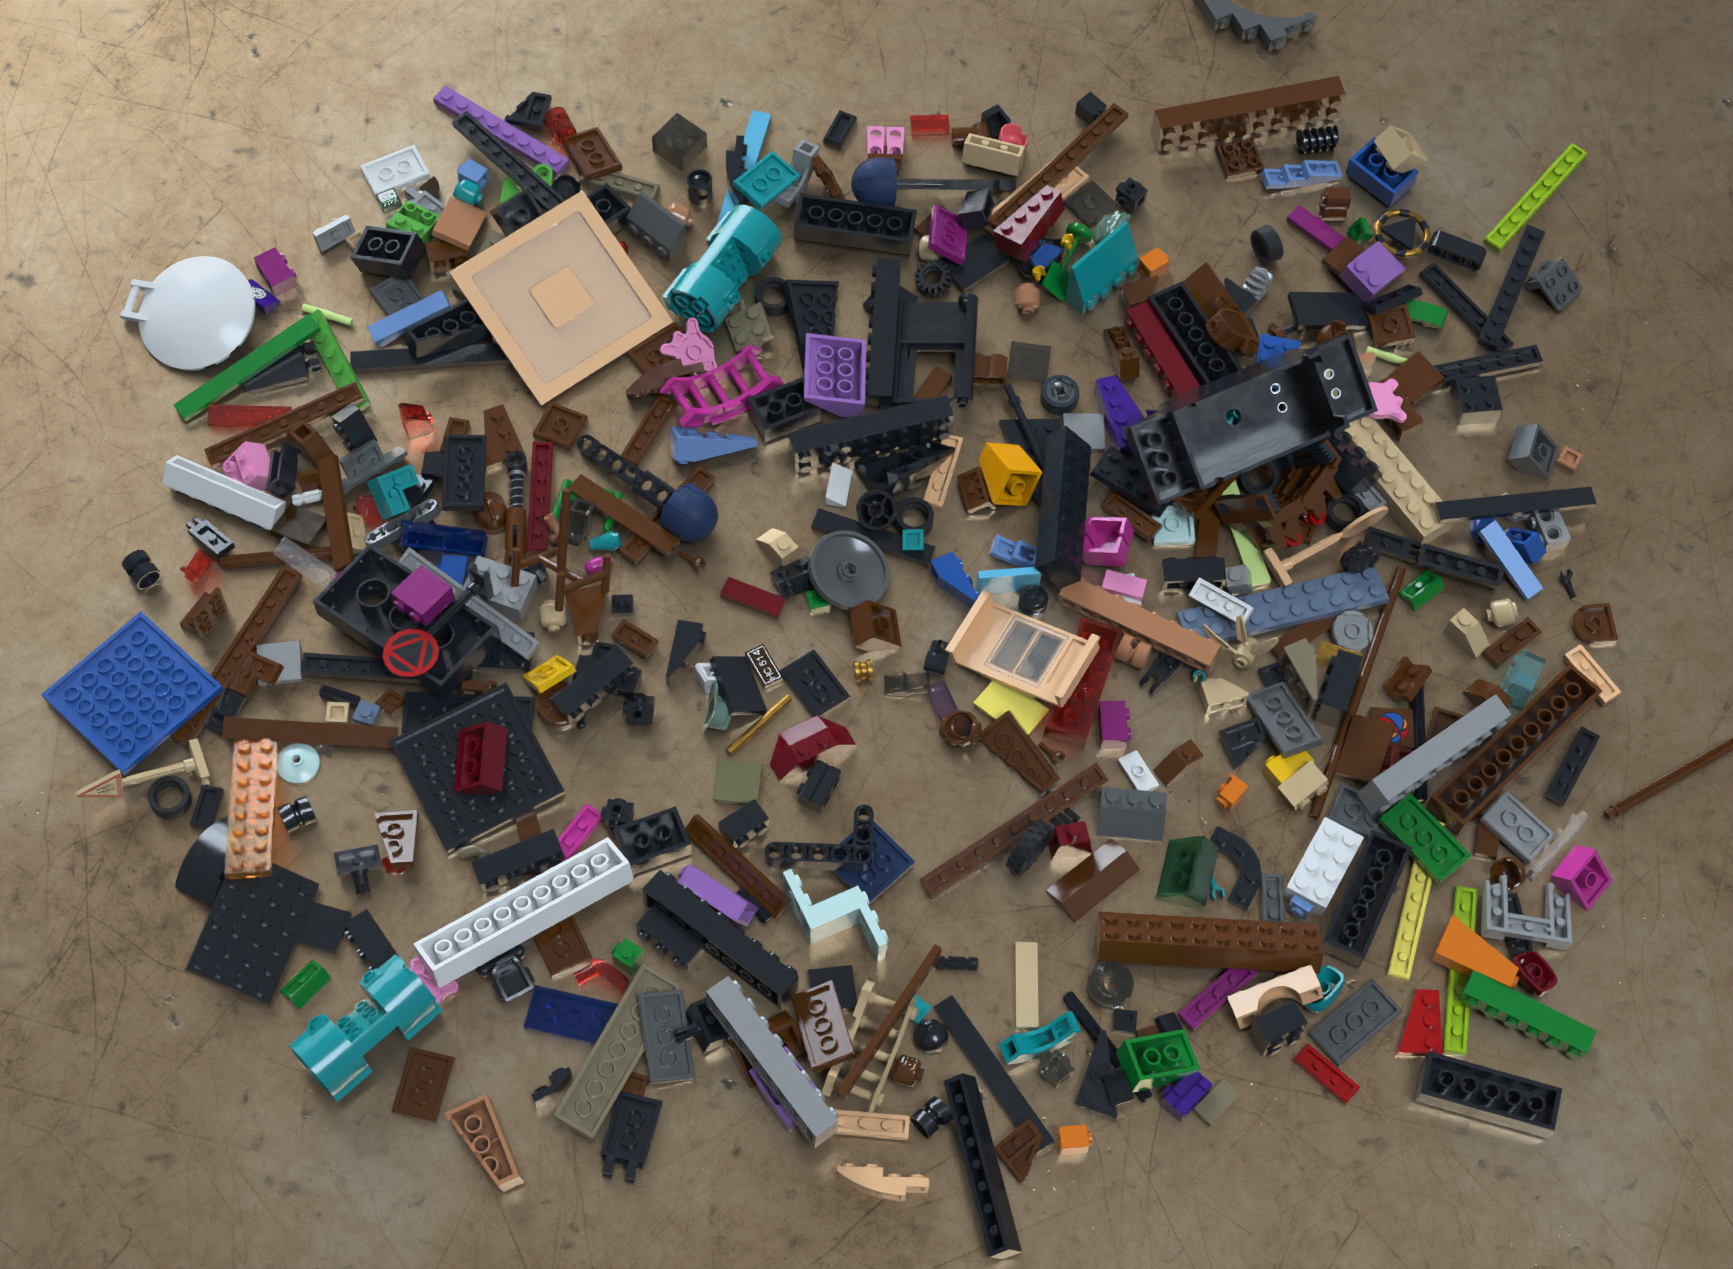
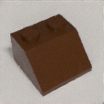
M866 600L849 609L853 641L856 648L874 652L902 647L895 609L870 600Z

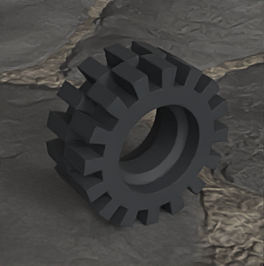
M929 259L927 260L928 264L925 265L922 262V267H917V272H915L916 285L921 294H926L928 298H930V295L936 298L937 294L941 297L943 296V291L947 293L948 288H951L952 277L950 270L946 264L944 265L943 261L940 260L938 263L937 259H934L931 263ZM931 273H938L941 279L936 284H928L926 282L927 276Z

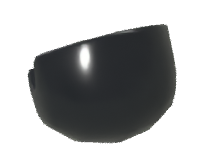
M564 174L554 179L552 188L565 200H568L581 192V183L574 177Z
M925 1019L914 1028L913 1039L916 1046L925 1053L941 1052L948 1044L949 1034L941 1022L936 1019Z

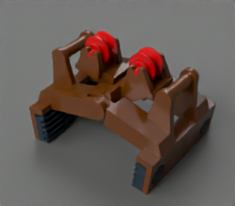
M1322 439L1275 459L1278 465H1281L1280 469H1283L1282 471L1285 475L1273 491L1266 490L1250 494L1222 495L1214 504L1224 525L1230 524L1236 530L1245 529L1259 551H1265L1271 547L1285 549L1286 547L1298 546L1302 542L1304 535L1298 518L1301 517L1308 525H1321L1327 516L1325 499L1332 498L1337 500L1341 498L1342 491L1338 487L1334 475L1338 471V464L1342 458L1328 439ZM1264 529L1271 538V540L1266 539Z

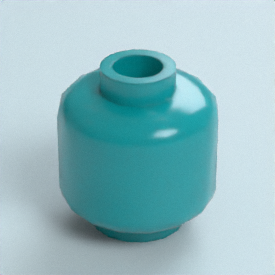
M463 179L461 182L458 181L452 194L456 199L472 206L475 203L479 205L483 196L480 193V185L467 179Z

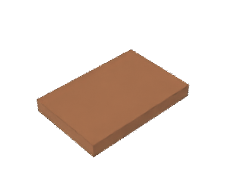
M451 196L431 235L468 251L487 212Z

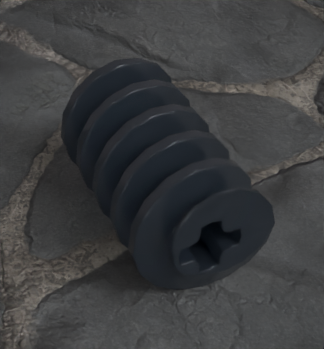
M1336 125L1333 128L1327 126L1325 129L1324 127H1319L1318 130L1312 128L1311 130L1304 129L1303 132L1301 130L1296 132V143L1298 148L1302 149L1303 154H1306L1307 148L1313 153L1314 147L1317 148L1318 152H1321L1322 146H1324L1325 151H1328L1329 145L1332 146L1333 150H1336L1339 141V132Z

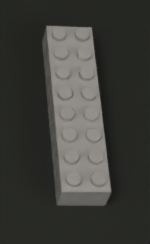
M1495 694L1371 780L1356 795L1372 815L1378 810L1383 813L1395 802H1399L1408 793L1413 792L1425 781L1433 778L1442 769H1446L1455 760L1460 759L1472 748H1476L1485 739L1497 733L1499 729L1507 724L1506 719L1512 714Z
M727 976L706 991L707 1007L815 1149L837 1133V1119L839 1118L837 1112L833 1107H827L823 1101L825 1097L818 1088L814 1089L809 1083L811 1081L809 1075L804 1070H799L796 1066V1058L791 1052L787 1053L782 1047L784 1044L777 1034L773 1035L768 1029L770 1025L765 1017H759L755 1012V1004L750 998L746 999L743 996L740 984L736 980L732 981Z

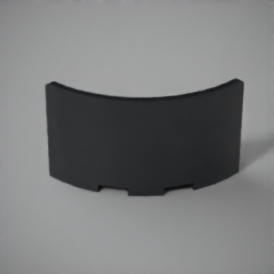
M234 815L218 820L200 835L188 851L178 872L175 883L176 889L212 907L236 849H243L258 857L267 854L270 833Z

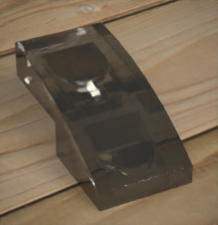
M927 670L910 674L901 671L884 675L885 695L910 696L929 693L930 673Z

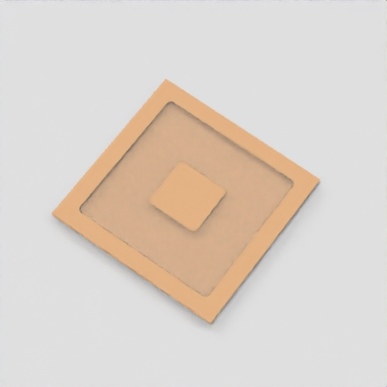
M583 190L449 272L540 406L673 323L669 314Z

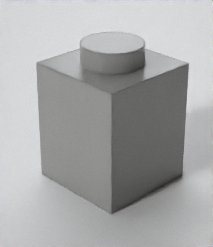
M1246 564L1225 568L1227 588L1232 596L1253 593L1251 572Z

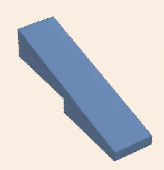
M440 290L367 326L374 342L383 348L404 334L406 328L451 307L444 291Z

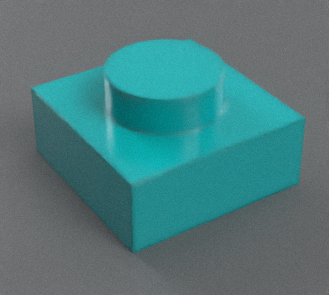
M923 529L903 530V552L924 551Z
M915 995L914 998H917L915 1007L918 1008L914 1021H910L917 1026L928 1015L932 1007Z

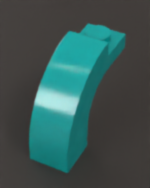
M1067 1011L1044 1027L1027 1033L1012 1034L998 1045L1006 1064H1017L1039 1058L1060 1049L1072 1042L1071 1038L1080 1033L1081 1029L1073 1011Z

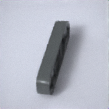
M426 500L369 532L365 536V543L367 546L372 544L376 548L381 549L436 518L440 514L441 508L436 500Z

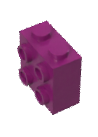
M422 565L391 592L394 607L400 612H406L413 622H419L425 627L455 599L452 587Z

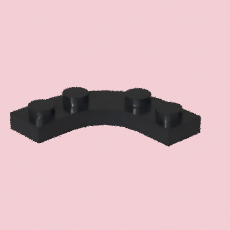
M1217 826L1207 847L1225 855L1237 867L1238 879L1227 902L1247 911L1261 881L1259 859L1255 851L1245 840Z

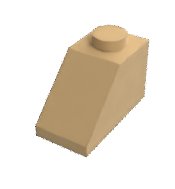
M772 528L756 539V542L779 567L791 564L798 559L799 547L785 532Z
M1465 608L1449 620L1444 632L1474 659L1490 646L1480 622Z
M1207 678L1201 682L1198 690L1205 713L1246 705L1249 697L1247 691L1223 678Z

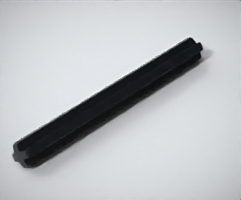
M1424 686L1420 688L1412 700L1414 750L1426 743ZM1427 781L1415 790V798L1419 802H1425L1428 798Z
M1073 991L1066 993L1063 996V1001L1073 1011L1094 1041L1097 1042L1102 1028ZM1107 1036L1110 1061L1115 1068L1121 1067L1116 1054L1118 1049ZM1149 1089L1135 1092L1143 1103L1152 1097Z

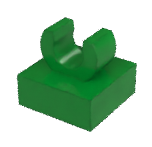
M1360 217L1348 228L1351 238L1359 245L1363 241H1369L1374 237L1371 234V226L1368 225L1366 218Z

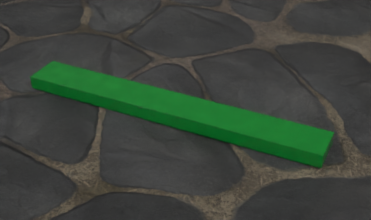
M307 314L175 403V409L187 422L321 331L320 327Z

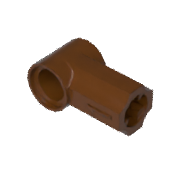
M985 122L975 123L972 127L951 129L953 145H964L969 133L990 138L989 126Z

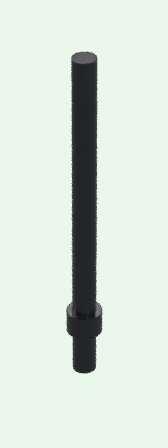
M1006 384L1003 388L1009 398L1010 408L1014 409L1043 472L1045 457L1021 407L1022 402L1019 396H1016L1011 384Z

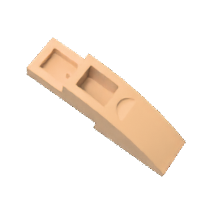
M844 1163L841 1166H837V1178L852 1188L874 1197L893 1201H905L906 1192L928 1193L929 1178H924V1175L913 1174L910 1177H901L900 1174H888L887 1177H883V1167H878L876 1164L855 1167V1164Z

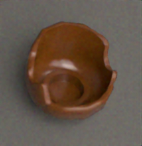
M1514 857L1496 860L1490 869V878L1493 884L1499 883L1498 878L1500 876L1507 875V890L1519 888L1526 879V871L1522 862Z

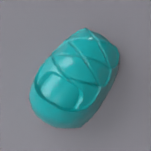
M1330 965L1321 967L1320 974L1315 973L1321 985L1324 998L1304 1005L1311 1012L1318 1013L1328 1008L1335 1001L1345 984L1343 973Z

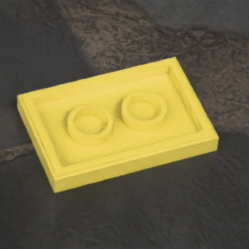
M992 681L973 702L975 708L993 721L1008 710H1011L1029 736L1050 711L1033 697L996 681Z

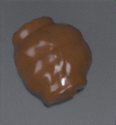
M955 710L949 715H945L939 728V736L946 739L950 745H959L961 747L978 743L982 732V724L977 720V717L971 712Z

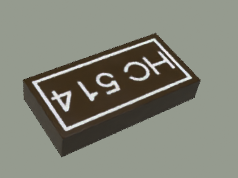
M764 644L745 652V656L764 690L783 681L782 674Z

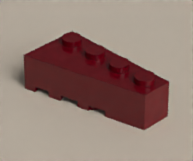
M1046 185L994 229L993 233L997 248L1026 262L1029 259V253L1035 251L1038 247V241L1046 236L1049 226H1053L1065 210L1061 192Z

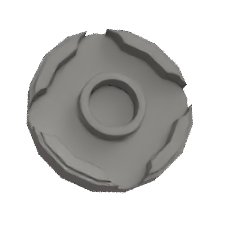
M1354 610L1345 611L1337 616L1332 623V638L1336 645L1344 651L1351 653L1359 652L1366 648L1373 638L1372 623L1361 612Z

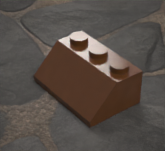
M786 1010L767 1019L770 1025L768 1029L773 1035L777 1034L784 1044L782 1047L787 1046L798 1063L808 1058L796 1022ZM731 1038L726 1040L732 1058L748 1087L755 1086L756 1083L749 1073V1070L753 1068Z

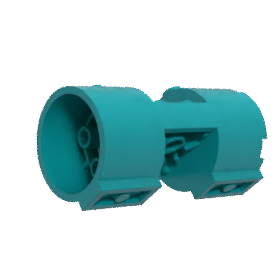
M737 205L731 212H727L706 239L709 246L699 261L692 262L688 268H684L662 296L668 310L673 311L677 316L681 314L687 320L689 318H696L701 332L713 333L721 325L741 298L738 292L740 286L747 280L748 276H755L761 272L782 243L781 233L774 222L759 210L747 205Z
M396 954L378 969L369 970L363 975L359 985L368 999L360 1001L354 1007L355 1010L352 1013L341 1017L337 1021V1025L324 1014L315 1016L309 1022V1026L305 1028L306 1031L288 1045L305 1068L337 1102L373 1072L362 1056L393 1029H396L406 1040H410L443 1011L439 1004L434 1002L436 998L415 973L408 967H405L406 963Z

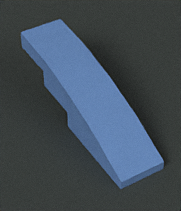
M1304 160L1301 165L1284 164L1281 169H1263L1260 173L1265 189L1305 187L1339 180L1343 177L1337 161Z
M997 534L994 537L989 555L1021 568L1035 567L1036 547L1021 540L1015 543Z

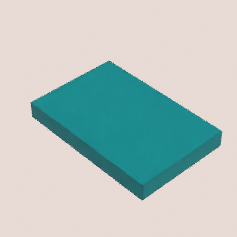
M772 150L733 181L732 186L761 211L795 184L801 175Z

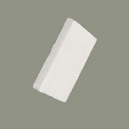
M415 145L360 166L375 197L376 194L394 187L398 191L430 178V173Z

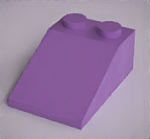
M1378 241L1349 263L1340 273L1339 277L1366 303L1388 286L1406 268Z

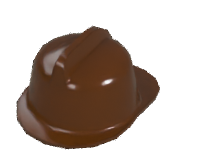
M485 492L484 511H473L478 527L485 534L498 535L505 531L507 507L502 496L495 492Z

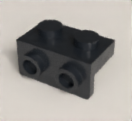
M808 557L798 559L794 563L780 566L770 571L771 579L779 588L781 597L788 599L814 588L808 572Z

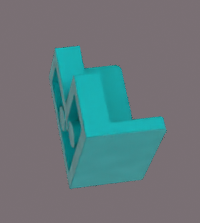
M412 464L376 477L366 483L384 521L411 509L403 490L420 482Z

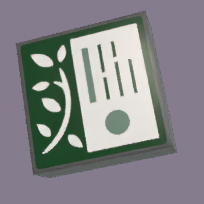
M394 187L376 194V199L384 213L402 206V202Z

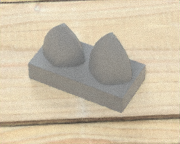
M346 214L341 218H332L330 224L317 228L312 234L319 250L323 252L343 241L354 233L355 229L350 217Z

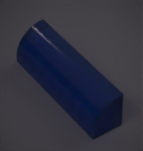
M410 520L401 521V547L476 557L485 556L488 537L484 530Z

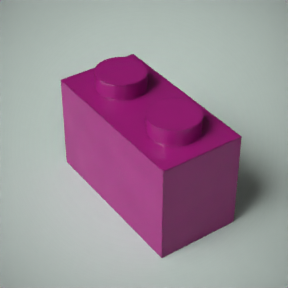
M276 247L254 257L259 273L275 297L297 287L295 282L297 275L294 269L287 266L288 262L285 255L279 253Z
M1100 701L1097 710L1100 749L1126 748L1128 741H1131L1132 737L1131 728H1127V721H1130L1129 708H1126L1125 701Z

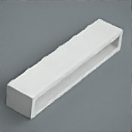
M178 455L168 460L165 464L162 484L170 487L172 490L185 493L191 498L206 502L209 506L218 507L228 514L239 516L247 522L260 525L263 529L271 530L284 513L286 501Z

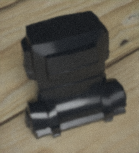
M521 944L476 968L480 976L483 978L489 976L493 980L492 988L498 999L503 1000L504 1003L525 994L535 987L533 984L535 980L528 966L524 967L521 960L525 957V950Z

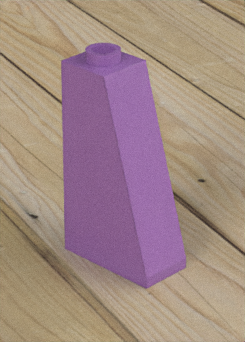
M690 863L679 874L680 879L678 883L682 886L686 885L694 894L706 900L710 905L735 922L746 927L759 909Z

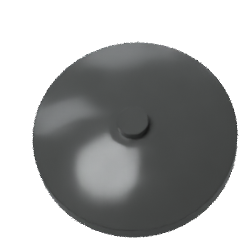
M847 530L829 533L818 541L809 556L808 572L814 588L824 600L838 608L849 610L866 600L877 602L888 587L890 572L884 553L871 539L860 533Z

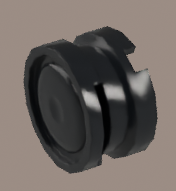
M1036 584L1024 587L1018 602L1021 613L1031 618L1043 615L1048 605V593L1043 587Z

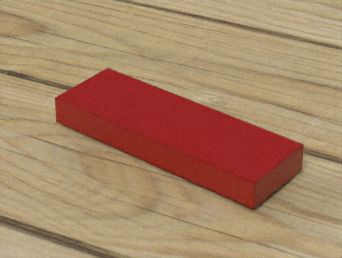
M1308 1043L1293 1059L1296 1065L1344 1105L1360 1089L1358 1084Z

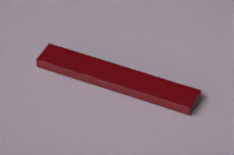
M533 442L527 554H540L548 551L549 527L544 517L550 514L553 442Z

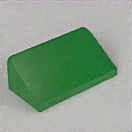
M1426 570L1402 589L1398 596L1411 609L1417 611L1444 589L1442 577Z
M311 960L280 992L293 1005L301 1009L331 979V976L325 968Z

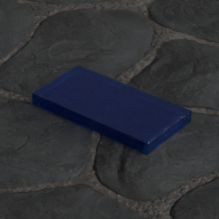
M535 985L524 1029L595 1045L618 1004Z

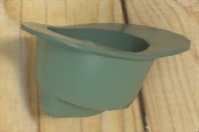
M717 682L713 683L710 691L707 714L702 728L703 732L707 728L726 730L732 717L729 714L724 699L718 695Z

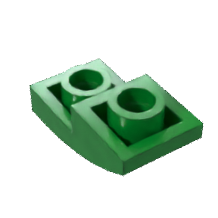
M1410 300L1405 303L1407 304L1411 321L1422 322L1425 327L1443 329L1448 314L1447 309L1416 300Z

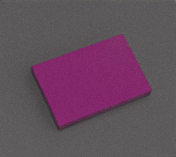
M936 204L931 211L928 248L962 265L965 262L968 230L964 229L963 223L959 221L957 215Z

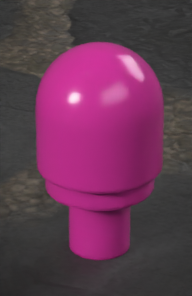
M597 556L588 560L585 564L587 574L592 575L602 571L603 558Z

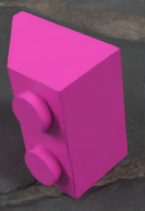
M1578 845L1574 846L1551 874L1558 889L1565 895L1569 893L1570 899L1584 910H1589L1612 882V878L1597 851Z

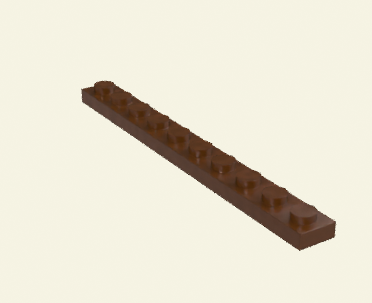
M1113 103L989 220L988 225L996 229L1046 185L1055 188L1128 118L1129 113Z
M284 565L281 567L211 673V676L222 685L224 690L170 736L171 740L189 748V740L196 739L205 727L204 725L213 706L217 707L247 651L254 652L257 647L256 645L260 643L302 579L301 573Z
M1096 762L920 878L919 881L929 896L933 898L1022 839L1025 832L1036 821L1041 819L1045 823L1107 783L1109 779Z

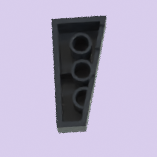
M467 299L405 329L406 346L416 358L493 338Z

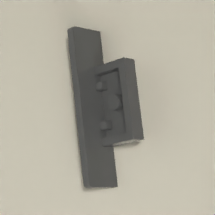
M372 439L340 458L339 463L347 476L342 479L344 495L349 493L355 486L366 483L375 474L384 472L390 465L401 462L408 455L407 451L401 446H397L383 455L377 442Z

